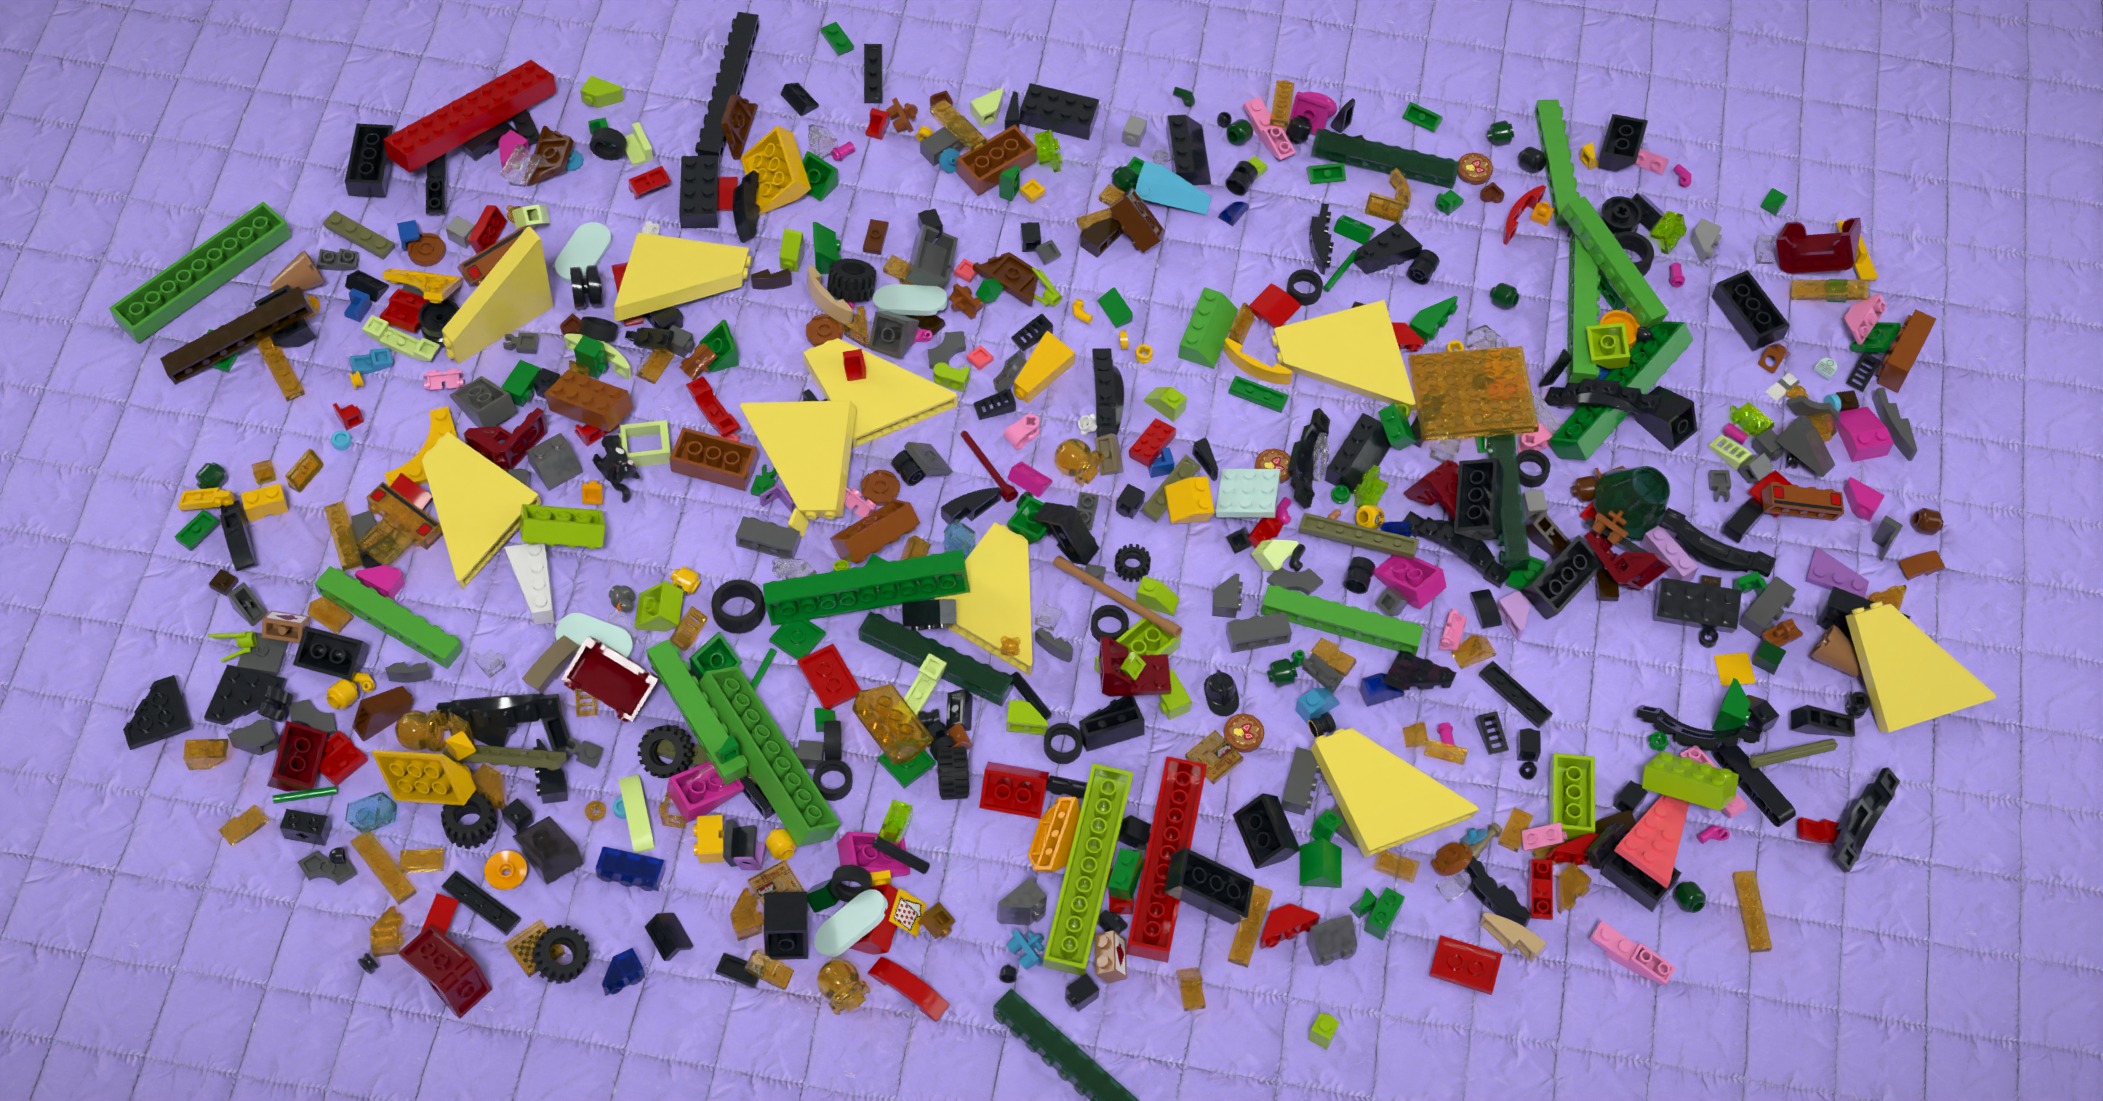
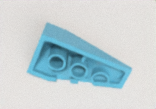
M1148 161L1144 162L1135 189L1141 199L1207 215L1211 201L1210 195L1173 173L1165 166Z

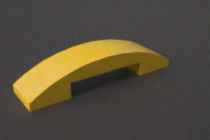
M1226 337L1223 351L1239 369L1266 382L1283 385L1291 383L1292 370L1278 363L1272 368L1243 353V345Z

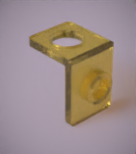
M666 792L665 800L659 806L662 826L686 829L685 817L668 815L671 796L670 792ZM670 820H676V821H679L680 823H674V822H672V821H670Z

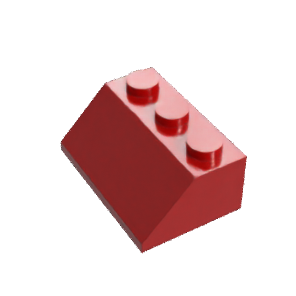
M988 761L984 773L979 808L1041 819L1049 772Z
M883 884L871 887V889L879 891L887 899L888 907L887 909L885 908L883 920L849 949L872 955L889 952L894 932L897 928V925L890 922L889 918L898 890L890 884Z

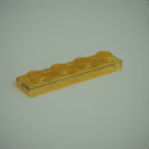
M1277 80L1270 125L1288 128L1294 89L1293 82Z
M945 99L930 107V113L972 152L987 144L986 137Z
M1869 279L1792 280L1791 298L1792 300H1869L1870 282Z
M270 336L257 342L256 346L286 401L288 402L305 395L280 346H274Z
M340 501L325 506L324 510L343 571L363 565L344 502Z
M366 830L350 841L351 845L398 905L417 893L369 830Z
M1755 871L1734 872L1732 878L1749 952L1771 951L1772 944Z
M1253 885L1248 918L1240 921L1228 962L1248 968L1273 890Z

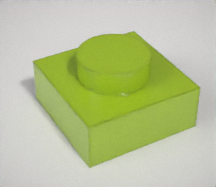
M1256 156L1247 161L1257 169V178L1268 169V165Z
M1130 651L1120 669L1126 675H1131V679L1136 681L1146 663L1137 653Z

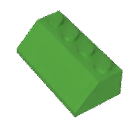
M1204 287L1180 342L1178 358L1212 369L1215 368L1225 339L1228 337L1238 313V309L1222 292Z

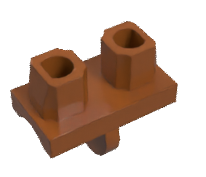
M897 97L892 99L894 105L887 108L886 111L889 112L891 120L900 116L899 119L892 122L898 133L905 129L909 133L914 131L908 118L912 120L916 118L917 106L906 103L903 109Z
M957 283L953 286V292L949 297L953 302L951 309L955 312L961 310L972 320L976 317L977 311L982 309L984 302L980 298L974 299L971 296L972 291L968 286L961 287Z
M705 343L699 344L695 348L694 353L681 362L680 368L694 381L703 371L707 372L709 370L707 367L718 356Z
M1610 510L1608 516L1613 518V521L1601 513L1595 516L1596 521L1592 529L1601 534L1606 526H1608L1613 531L1607 540L1614 545L1629 534L1616 524L1618 522L1624 526L1627 522L1621 517L1624 513L1622 510L1618 514Z
M1791 618L1763 632L1761 636L1764 640L1782 647L1802 637L1803 632L1796 627Z

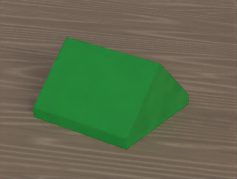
M807 151L802 161L811 187L807 193L817 200L823 201L838 186V169L812 152Z
M723 319L699 342L701 345L705 343L718 356L708 366L710 372H717L739 365L735 342L727 321Z
M1030 496L1026 498L1007 522V526L1014 533L1024 536L1028 540V544L1040 541L1046 534V528L1041 522L1036 523L1032 519L1044 503Z
M717 632L689 658L691 670L700 679H702L706 671L742 664L721 632Z
M1324 838L1301 845L1299 847V886L1342 888V848Z

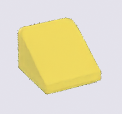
M795 508L789 519L788 527L800 531V538H803L809 522Z

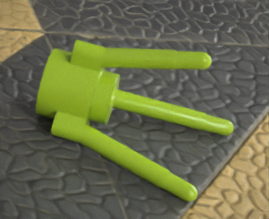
M1033 267L1032 270L1047 288L1043 293L1044 299L1035 294L1034 299L1040 301L1046 307L1049 304L1052 307L1056 306L1063 296L1055 289L1041 269L1038 272Z
M254 631L208 634V637L213 639H236L237 646L243 648L222 658L221 662L233 659L244 653H250L251 648L257 646V638Z

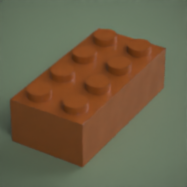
M1013 125L956 158V173L977 195H980L1000 183V174L1016 165L1020 166L1021 171L1035 163L1037 160V147L1016 125Z
M1915 309L1912 316L1908 314L1903 327H1901L1896 340L1889 350L1890 352L1886 355L1882 363L1883 365L1877 373L1880 376L1877 384L1896 393L1899 392L1936 318Z
M567 370L544 393L550 411L607 432H611L633 409L627 390L571 370Z
M683 427L669 460L672 472L746 491L758 461V452L756 446Z
M894 499L832 536L830 540L840 559L860 563L870 553L881 551L883 549L882 546L885 544L896 542L900 535L914 531L916 529L915 526L919 525L920 521L910 502Z

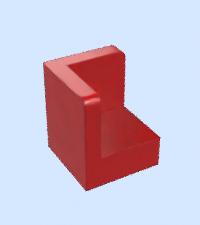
M872 108L870 111V123L865 135L882 140L889 126V112Z
M862 349L843 352V365L847 381L866 379V366Z
M337 403L333 404L335 414L346 431L364 422L358 406L354 407L351 404L340 409Z

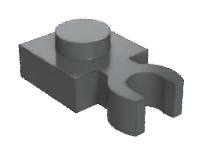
M519 332L518 337L512 334H505V341L511 342H503V346L506 350L516 348L518 353L536 354L539 337L537 333Z
M1710 470L1708 473L1710 490H1716L1714 495L1715 502H1718L1720 495L1725 497V502H1728L1731 489L1729 470Z
M569 738L567 743L571 744L573 749L566 747L564 750L566 755L571 756L575 754L577 755V762L595 769L603 748L585 740L582 744H579L576 739Z

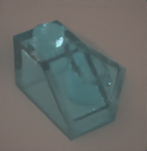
M382 791L348 803L345 821L364 834L395 822L398 804Z

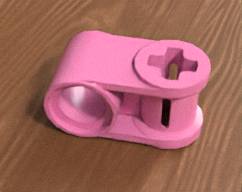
M1035 414L1025 415L1004 431V438L1015 449H1021L1039 435L1038 416Z
M1542 423L1538 424L1522 435L1521 443L1517 448L1518 453L1529 449L1540 451L1551 445L1549 439L1553 434Z

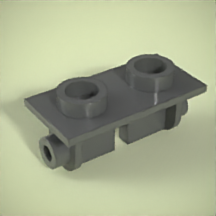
M1312 653L1309 659L1306 658L1302 662V669L1325 688H1328L1332 694L1344 679L1341 674L1315 653Z

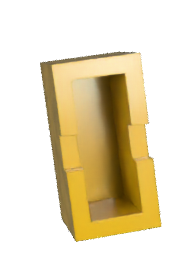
M280 483L240 493L249 522L263 519L266 515L272 514L274 516L289 512Z
M697 816V824H693V834L698 839V843H694V856H698L699 864L725 862L723 858V816Z

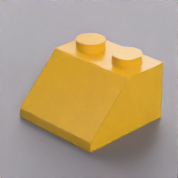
M1208 476L1189 477L1164 487L1171 524L1208 522L1215 513Z

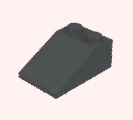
M483 376L450 394L451 399L477 427H495L517 413L510 393Z
M1800 415L1791 422L1776 441L1822 477L1835 466L1816 426L1805 416Z

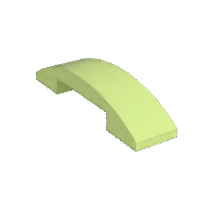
M374 315L370 316L362 328L365 334L378 343L414 359L431 361L440 348L439 344L422 338L419 340L389 327V322Z
M565 334L566 348L574 351L583 335ZM599 341L604 343L606 360L612 363L613 372L630 380L632 378L631 370L626 359L615 348L603 341Z
M929 653L921 665L920 673L900 705L895 707L886 723L905 733L917 718L918 711H922L947 663Z
M639 774L619 778L634 854L655 850Z

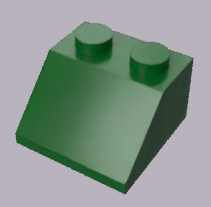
M813 222L815 268L820 274H829L830 264L841 259V254L837 255V251H841L840 239L836 240L835 231L818 222Z
M1733 678L1712 730H1731L1747 724L1751 714L1748 711L1751 703L1738 679Z

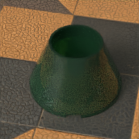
M1650 466L1615 469L1607 472L1597 481L1594 487L1595 498L1593 499V504L1597 514L1601 513L1611 521H1613V518L1608 516L1610 510L1616 514L1622 510L1624 513L1621 517L1627 522L1624 526L1618 522L1616 524L1629 533L1626 538H1630V541H1642L1645 533L1660 525L1667 509L1670 485L1662 472Z

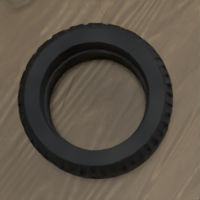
M1624 231L1616 233L1614 237L1623 249L1634 251L1641 257V261L1633 263L1642 276L1646 275L1654 259V248L1651 242L1645 236L1635 232Z
M735 579L720 585L713 594L711 601L712 615L716 624L724 631L733 634L747 633L754 630L762 622L765 615L764 596L758 586L752 582ZM735 597L747 598L755 604L749 613L742 616H732L722 610V606L728 600Z

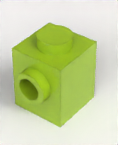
M1320 1012L1310 1030L1308 1040L1327 1050L1337 1033L1340 1022L1332 1015Z

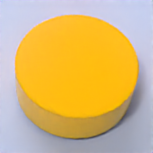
M1120 331L1121 349H1129L1127 331Z

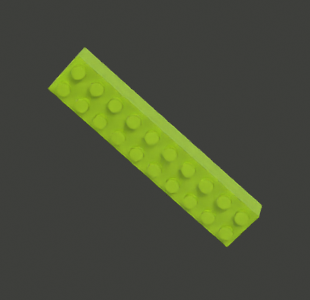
M1092 763L1043 959V967L1079 976L1086 974L1132 785L1133 772Z

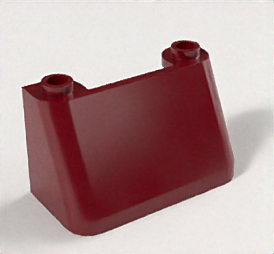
M1850 218L1844 221L1842 225L1843 233L1807 235L1803 224L1799 222L1786 223L1776 239L1781 269L1786 273L1840 271L1852 268L1856 261L1861 233L1860 218Z
M587 636L561 678L565 681L563 685L573 691L575 688L581 689L613 708L618 713L617 717L626 723L629 720L631 722L634 721L660 680L654 673L592 636Z

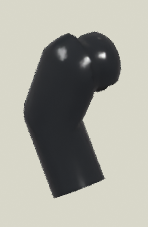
M1303 544L1296 546L1289 562L1290 568H1293L1296 572L1303 567V563L1299 561L1306 550Z

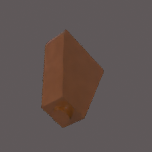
M400 686L360 700L352 728L362 741L368 740L410 713L414 701L412 695L407 692L404 686Z

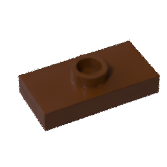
M870 219L863 252L877 255L882 254L889 222Z

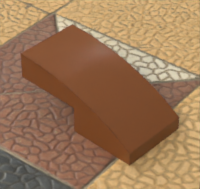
M1937 550L1917 554L1899 561V565L1907 580L1925 573L1928 576L1945 568Z

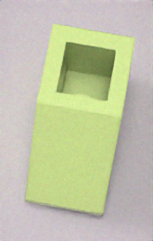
M1003 89L991 91L989 94L975 98L970 102V114L981 128L997 121L1003 103Z
M538 204L512 210L516 229L550 224L547 205Z
M1292 540L1261 541L1251 555L1264 571H1276L1283 566L1285 559L1292 555L1299 543Z

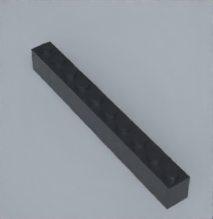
M737 12L736 19L733 18L732 20L733 30L728 34V45L724 47L725 57L720 61V73L717 72L716 75L717 84L712 88L713 98L708 102V114H705L703 122L704 128L700 129V142L696 143L695 153H698V156H719V164L721 163L727 142L721 121L730 95L737 94L740 96L760 27L759 15Z

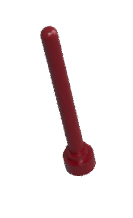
M965 430L962 431L961 437L1001 488L1002 498L1005 502L1013 501L1018 496V491L1014 486L1004 481L969 433Z

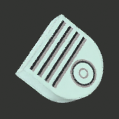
M1830 358L1821 359L1814 367L1815 372L1828 380L1833 377L1837 370L1836 362Z

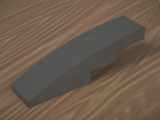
M1884 387L1877 388L1872 400L1878 417L1887 427L1895 446L1908 461H1912L1917 452V447L1909 419H1901L1897 403L1888 402Z

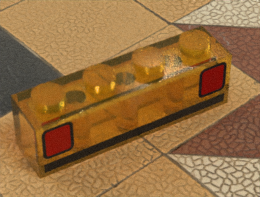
M382 482L366 497L368 509L373 514H379L388 525L392 524L401 535H407L411 538V541L417 547L421 546L428 550L443 535L440 523L385 482Z

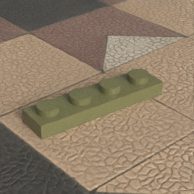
M335 210L323 222L324 227L383 260L395 248L394 242Z
M1185 455L1140 511L1156 523L1168 508L1164 487L1193 477L1201 466Z

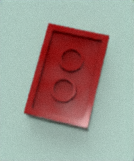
M834 644L797 660L798 667L823 709L830 710L861 695V689Z
M1440 935L1429 976L1492 995L1503 954Z

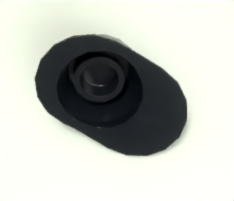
M1217 670L1216 673L1206 678L1204 692L1209 709L1218 716L1227 717L1237 711L1239 695L1233 678L1229 674Z

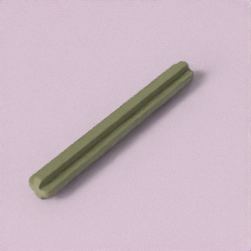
M1831 738L1751 756L1748 762L1751 768H1758L1834 751L1838 744L1835 739Z

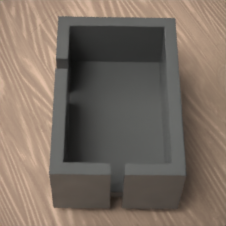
M924 224L915 237L905 280L916 285L937 286L944 289L949 281L950 268L952 267L958 238L942 232L933 244L932 242L940 230Z

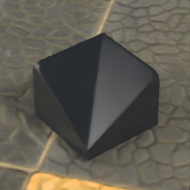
M1246 526L1226 536L1235 554L1252 546L1248 539L1250 534Z

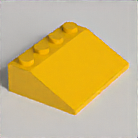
M778 125L740 158L745 175L753 170L759 173V185L755 195V204L760 206L759 215L796 201L811 189L793 132Z
M379 750L372 752L395 801L464 806L476 790L469 772L444 754Z

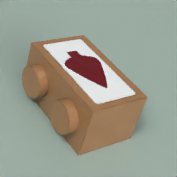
M270 611L262 620V638L300 643L305 626L310 627L311 617Z
M1115 931L1094 935L1095 975L1107 983L1127 979L1126 939Z

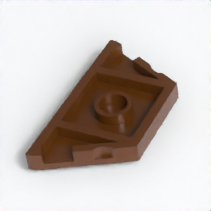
M737 94L730 95L721 121L734 160L741 158L758 107L756 103H749L748 99H743Z
M543 126L524 180L527 186H531L565 170L574 143L570 136L562 135L556 130L551 131L547 126Z
M1010 252L1001 254L999 257L989 258L986 263L979 265L977 262L973 265L975 272L986 279L995 278L1003 285L1005 291L1027 305H1032L1038 277L1032 270L1033 267Z

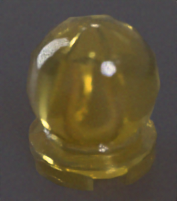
M1076 438L1064 440L1058 445L1054 453L1056 467L1066 476H1075V482L1081 487L1084 486V483L1089 484L1099 472L1097 468L1099 462L1104 461V455L1098 450L1091 452L1090 447L1084 441Z
M418 710L405 713L398 719L395 727V736L398 743L411 751H421L426 748L430 751H442L446 746L445 741H443L444 731H448V721L445 713H440L441 710H431L428 714Z
M833 959L825 962L819 969L817 976L818 988L820 993L830 1000L829 1007L835 1015H840V1011L845 1009L850 1012L859 1007L866 1000L864 995L871 992L866 982L860 980L856 967L849 961Z

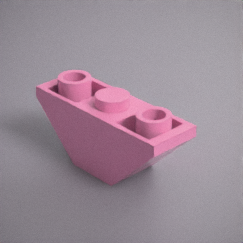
M1881 294L1873 295L1853 305L1844 317L1858 345L1864 342L1887 309Z

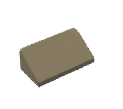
M1111 433L1094 438L1101 476L1123 473L1118 436Z

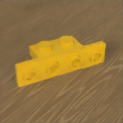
M1846 220L1838 221L1836 224L1840 233H1843L1842 225ZM1860 234L1856 261L1853 266L1860 281L1877 280L1878 275Z

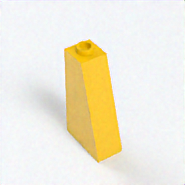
M1046 331L1014 381L1015 396L1028 404L1075 364V352L1049 331Z

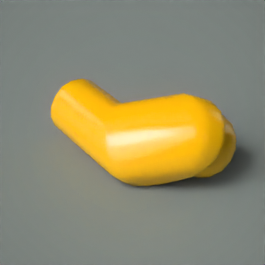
M1075 299L1072 304L1074 317L1090 324L1093 320V315L1084 311V301L1082 299Z
M358 672L352 682L359 683L365 692H371L375 687L373 679L367 673Z

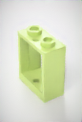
M667 420L620 425L621 433H617L620 437L619 443L636 467L670 463L671 450ZM661 434L662 449L628 453L627 438Z

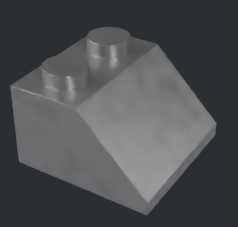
M876 311L868 349L902 358L916 338L919 320L889 311Z
M562 433L527 450L529 464L549 491L583 473L570 444Z
M1029 877L998 902L997 921L999 924L1029 926L1033 922H1039L1045 916L1047 895Z
M1351 914L1311 926L1306 944L1315 966L1321 964L1327 966L1332 964L1334 960L1341 958L1346 960L1354 956L1358 944Z

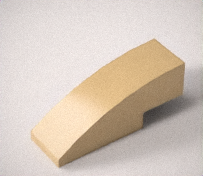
M1485 912L1482 915L1479 924L1510 953L1517 948L1532 962L1544 951L1547 943L1524 926L1495 914Z

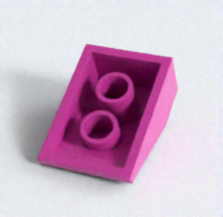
M1868 407L1838 412L1840 418L1834 421V424L1851 462L1888 455L1894 442L1887 427Z
M1392 555L1376 568L1373 573L1388 588L1396 587L1410 599L1407 604L1418 609L1423 608L1447 588L1443 569L1416 557L1410 559Z
M709 761L669 777L667 792L685 822L688 823L697 819V816H705L743 791L745 787L740 782V779L725 786Z
M847 832L837 842L840 866L856 865L866 869L869 873L890 870L891 878L910 874L909 866L871 846L874 838L879 836L906 850L904 836Z

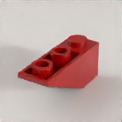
M1588 833L1560 845L1547 854L1545 860H1552L1555 863L1568 862L1573 865H1591L1585 851L1601 834Z

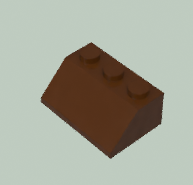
M1131 187L1111 205L1110 214L1116 221L1118 220L1121 223L1123 232L1126 235H1130L1133 239L1132 242L1136 249L1144 253L1161 241L1165 229L1134 188Z

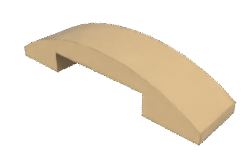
M812 264L809 265L807 288L814 302L833 319L843 324L851 325L853 309L844 299L836 301L821 285L822 275Z

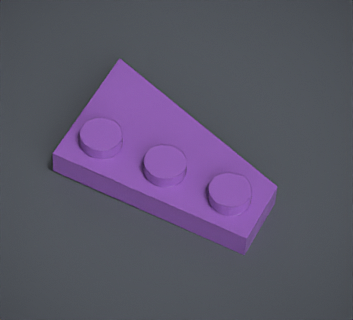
M1816 546L1805 582L1832 590L1833 586L1865 598L1869 581Z

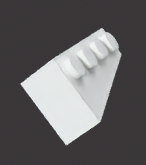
M545 543L504 547L508 563L534 625L555 622Z

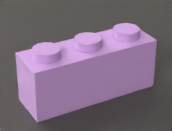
M1657 526L1645 533L1641 547L1668 561L1671 568L1664 573L1669 579L1688 582L1694 579L1698 566L1663 527Z

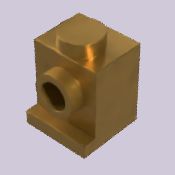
M938 902L924 912L918 924H923L935 939L940 936L944 939L953 931L951 927L956 920Z

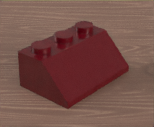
M286 721L281 731L267 786L287 792L312 790L328 732Z

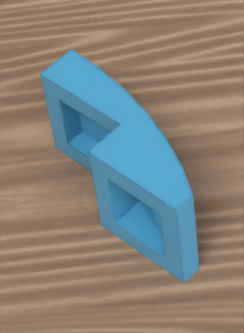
M389 348L370 349L367 355L350 356L349 359L352 374L357 370L360 375L369 374L393 365Z

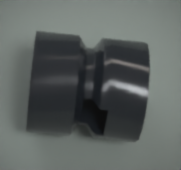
M1239 161L1233 172L1226 179L1225 185L1233 194L1242 196L1257 178L1258 171L1251 163Z
M1420 250L1414 258V262L1407 270L1408 277L1417 284H1427L1440 263L1439 257L1430 250Z
M906 450L899 452L891 462V466L898 474H901V478L908 486L918 484L926 476Z
M1353 557L1344 579V587L1356 594L1366 593L1370 586V578L1375 570V564L1365 557Z
M268 686L264 695L266 701L261 702L257 713L282 723L287 713L285 707L290 706L294 695L279 688ZM273 703L278 705L276 709L273 708Z
M943 722L930 725L921 734L922 740L936 761L939 748L952 747L957 744L953 737L949 736L950 732Z

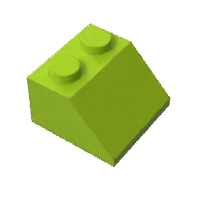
M1625 323L1586 326L1592 363L1608 369L1629 366L1630 352Z
M664 581L639 593L634 628L637 630L666 632L679 626L684 591Z

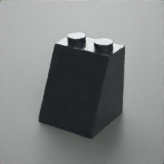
M1657 386L1648 393L1661 396V403L1656 414L1634 413L1635 421L1668 450L1673 451L1698 431L1694 401L1666 388Z
M807 892L764 893L765 960L808 959Z

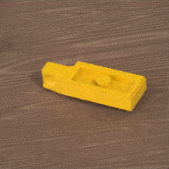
M219 487L183 491L178 508L180 511L214 508L221 505L227 506L234 504L235 497L231 490H220Z

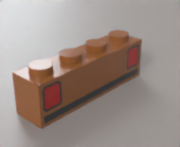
M521 227L461 263L457 268L469 286L473 284L475 286L480 285L485 279L484 277L490 273L524 232L525 228Z
M1773 482L1762 490L1763 512L1831 521L1837 520L1844 514L1842 492H1837L1833 489L1821 490L1816 487L1805 488L1795 484L1781 485L1779 482Z

